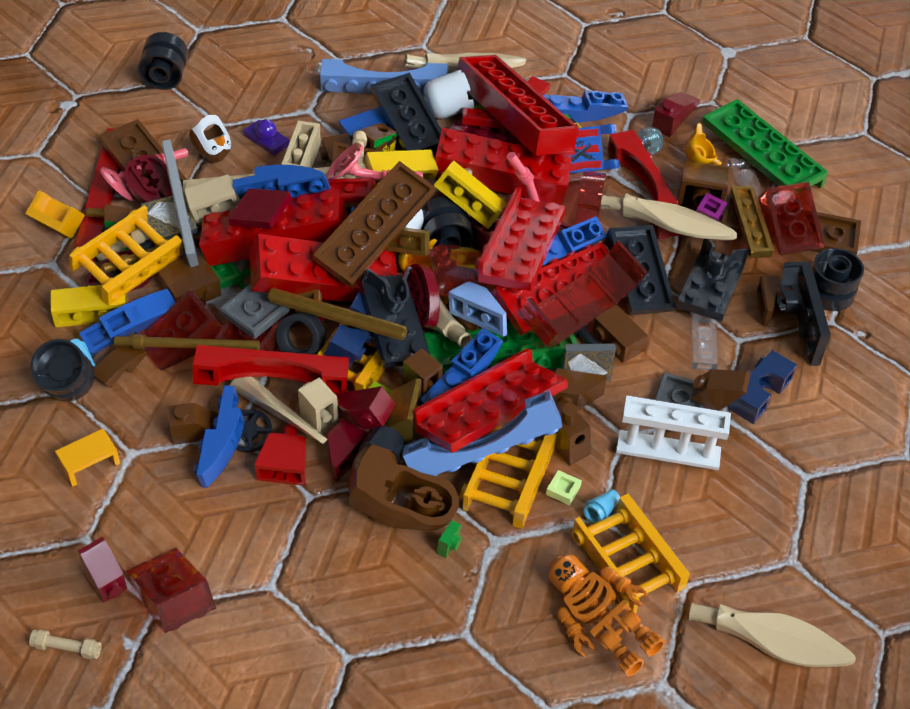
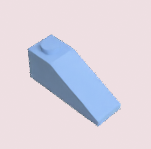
M468 281L449 291L451 314L503 337L507 335L506 312L487 288Z

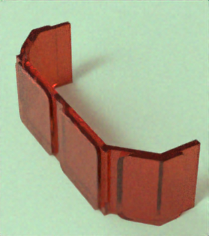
M618 240L609 253L588 272L538 305L529 298L518 311V315L547 347H555L592 322L596 316L616 305L640 284L648 272Z

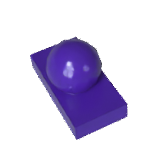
M258 120L244 129L245 137L274 156L289 146L290 140L277 132L276 125L271 120Z

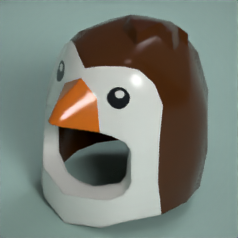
M207 115L189 132V138L196 151L210 163L222 161L230 152V136L222 121L216 115ZM214 124L209 130L203 132L207 126Z

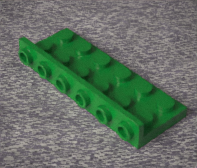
M736 99L703 116L702 123L791 197L814 184L818 188L824 186L828 171L740 100Z
M566 316L519 336L511 322L506 323L507 335L504 337L489 331L503 340V344L487 369L526 348L532 350L534 363L548 370L562 368L565 344H578ZM477 328L476 331L465 329V331L472 336V338H474L477 335V333L481 330L479 328ZM439 332L424 333L430 356L443 366V376L452 367L451 361L463 348Z

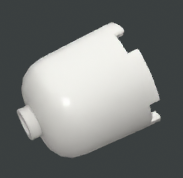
M461 70L432 79L424 87V99L435 118L444 119L462 114V108L464 107L474 108L473 99L469 100L467 91H470V86L464 72L462 73Z

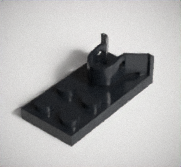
M410 72L371 84L370 91L391 129L396 131L397 140L403 151L433 150L437 152L442 129Z
M653 225L610 228L606 234L607 237L602 242L613 254L629 315L673 312L676 305Z
M703 239L701 251L678 298L676 308L722 322L744 270L749 249L732 250L731 255L727 256L714 252L716 244L711 239Z
M786 262L783 266L780 291L776 294V304L783 314H797L799 336L804 340V354L808 356L810 366H820L831 333L811 263ZM789 287L792 291H787L785 288Z
M406 267L402 275L379 276L371 269H365L358 281L367 315L407 327V335L404 340L372 332L383 368L403 366V361L407 356L415 354L420 349L425 350L430 355L407 283V277L412 267Z

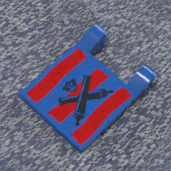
M615 124L579 128L574 152L563 154L564 156L572 157L570 173L619 168V160H603L601 134L616 133Z

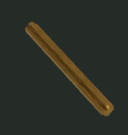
M271 288L268 294L269 301L275 304L398 340H404L407 335V327L404 325L276 288Z

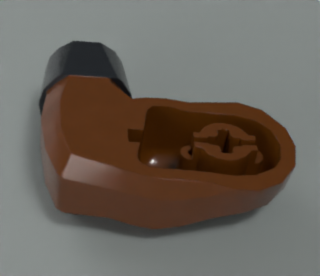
M387 426L371 428L358 449V455L352 465L348 487L349 505L388 527L434 531L449 525L459 508V496L454 485L442 477L421 473L413 468L400 465L404 447L403 436L395 429Z

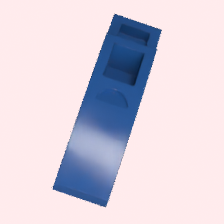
M584 91L582 97L543 95L563 114L567 113L577 123L605 119L625 112L629 108L623 93Z
M267 165L255 167V175L233 180V189L240 200L249 188L290 191L292 198H296L303 194L319 193L323 190L330 189V184L324 172L298 165Z
M593 217L556 234L542 267H545L546 264L555 258L561 260L568 253H578L583 248L605 239L607 235L598 218Z
M168 289L136 299L99 318V322L81 331L79 334L93 356L114 344L115 336H128L135 331L138 334L180 309Z
M482 328L451 361L452 367L419 400L420 406L486 371L503 344V340Z
M224 386L223 394L218 397L219 415L214 418L213 429H205L204 439H201L199 442L200 460L195 463L194 474L195 477H198L202 488H208L225 469L238 446L243 432L245 420L241 409L238 408L239 398L234 386Z

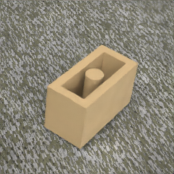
M229 174L184 189L189 208L196 223L203 222L204 215L232 210L239 203Z
M319 377L298 389L300 417L323 436H326L329 429L333 425L338 424L337 396Z

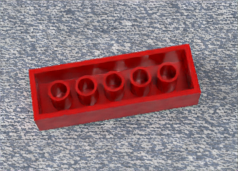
M442 127L435 157L438 167L436 177L440 178L442 172H445L454 160L462 168L471 169L472 176L488 189L513 195L516 187L521 188V197L529 198L525 185L521 183L516 175V170L507 159V154L514 152L523 166L528 167L533 174V182L539 201L562 205L568 187L572 157L557 154L538 157L533 155L527 147L519 144L507 143Z
M340 189L292 198L272 229L230 225L228 218L234 209L218 213L213 212L204 215L199 245L207 263L210 266L250 259L249 248L258 234L325 242L347 218V209Z
M258 234L249 248L252 291L269 293L271 288L299 294L319 289L322 299L353 303L360 290L358 281L352 288H349L312 260L313 254L324 242ZM384 250L369 269L379 276L397 275L395 252Z

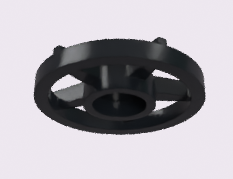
M243 410V417L252 416L250 420L245 421L241 439L248 442L249 447L238 445L236 451L243 453L255 452L263 447L268 434L273 433L272 424L268 416L259 410ZM258 417L267 423L268 428L258 427L256 424ZM259 434H267L260 443L253 446V440Z

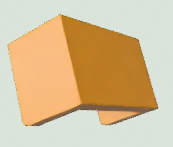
M40 190L25 213L34 220L70 239L74 236L85 216L77 209L51 198Z
M104 429L98 430L55 451L59 466L72 487L77 485L74 473L108 457H110L115 466L120 464L117 449Z

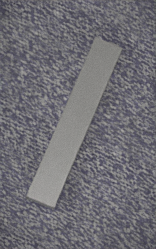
M171 140L162 141V147L189 266H199Z

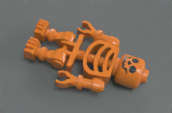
M574 555L556 557L550 564L548 577L559 592L566 595L564 601L568 607L559 608L557 616L561 623L566 626L568 637L573 638L576 651L582 657H585V654L581 651L582 641L585 644H589V648L595 651V647L582 633L583 627L580 623H576L574 616L583 624H591L602 619L589 632L607 651L611 650L615 654L614 658L621 662L618 666L628 677L633 676L642 668L644 660L635 651L631 652L627 646H622L620 642L623 639L619 635L624 630L628 633L633 632L635 639L641 643L639 645L648 657L656 655L665 645V640L657 632H652L647 626L644 627L640 623L641 619L624 600L610 611L616 600V592L610 584L612 583L616 586V590L619 593L628 595L630 600L637 606H642L639 600H635L636 596L633 593H643L646 597H649L648 593L642 587L631 584L629 578H622L618 575L617 571L609 566L601 569L600 577L595 572L589 574L588 569ZM618 622L620 626L614 631L612 627Z

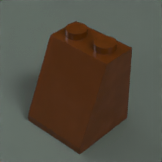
M684 161L678 205L696 211L706 193L725 202L729 168Z

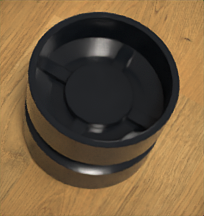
M157 32L150 35L145 41L138 64L140 78L147 85L160 90H168L178 86L182 80L188 58V48L184 41L168 32Z
M447 196L431 199L423 206L424 221L422 230L430 231V241L432 239L437 240L435 245L432 246L435 255L462 254L471 247L474 236L469 215L465 210Z
M829 248L819 252L815 257L812 270L823 309L828 311L845 310L854 302L864 274V265L859 257L845 249Z
M64 339L50 340L36 350L31 360L30 368L33 379L56 400L70 402L80 399L88 393L93 385L95 378L93 364L80 348L71 341Z

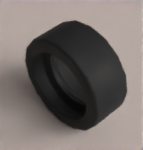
M297 312L285 317L278 324L276 330V342L281 352L318 354L326 340L325 328L322 322L315 315L306 312ZM295 322H303L311 330L313 342L306 350L296 348L289 338L290 326Z

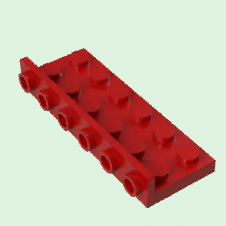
M516 187L513 195H509L507 207H503L501 219L496 221L495 231L490 232L488 244L483 246L482 256L476 260L475 271L478 272V282L531 291L565 216L566 206L552 202H538L533 199H521V188Z
M602 242L595 246L591 244L578 253H568L561 260H558V258L551 260L545 267L540 269L531 291L494 285L491 295L495 300L497 299L517 333L521 336L622 291L615 261Z
M526 348L413 410L415 431L450 453H454L514 419L524 409L525 399L549 390L552 396L568 388L567 379L534 363L532 350Z

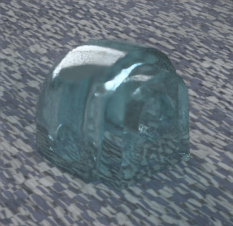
M648 127L639 131L638 137L642 139L643 146L647 152L653 155L662 149L663 135L660 130Z

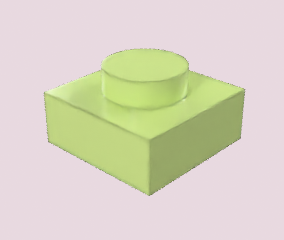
M558 470L547 488L546 495L570 505L581 487L582 480Z

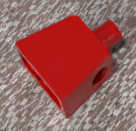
M286 425L283 428L282 434H268L255 462L257 481L306 486V439L303 436H297V428L292 425Z

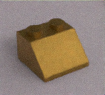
M414 379L391 390L390 397L396 405L384 426L398 431L404 438V446L414 442L416 431L413 410L420 406L421 379Z

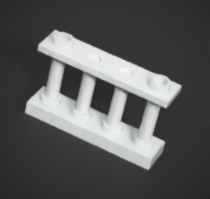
M626 396L622 422L629 423L628 431H619L616 453L719 470L721 447L715 445L717 438L728 439L731 413ZM639 426L655 428L654 435L638 433ZM665 430L681 432L680 439L664 437ZM691 434L707 436L705 444L690 442Z

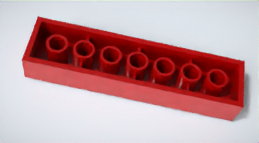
M497 55L459 57L457 71L461 70L462 73L464 72L470 86V91L467 92L526 146L533 155L544 157L548 154L563 155L568 152H574L579 127Z

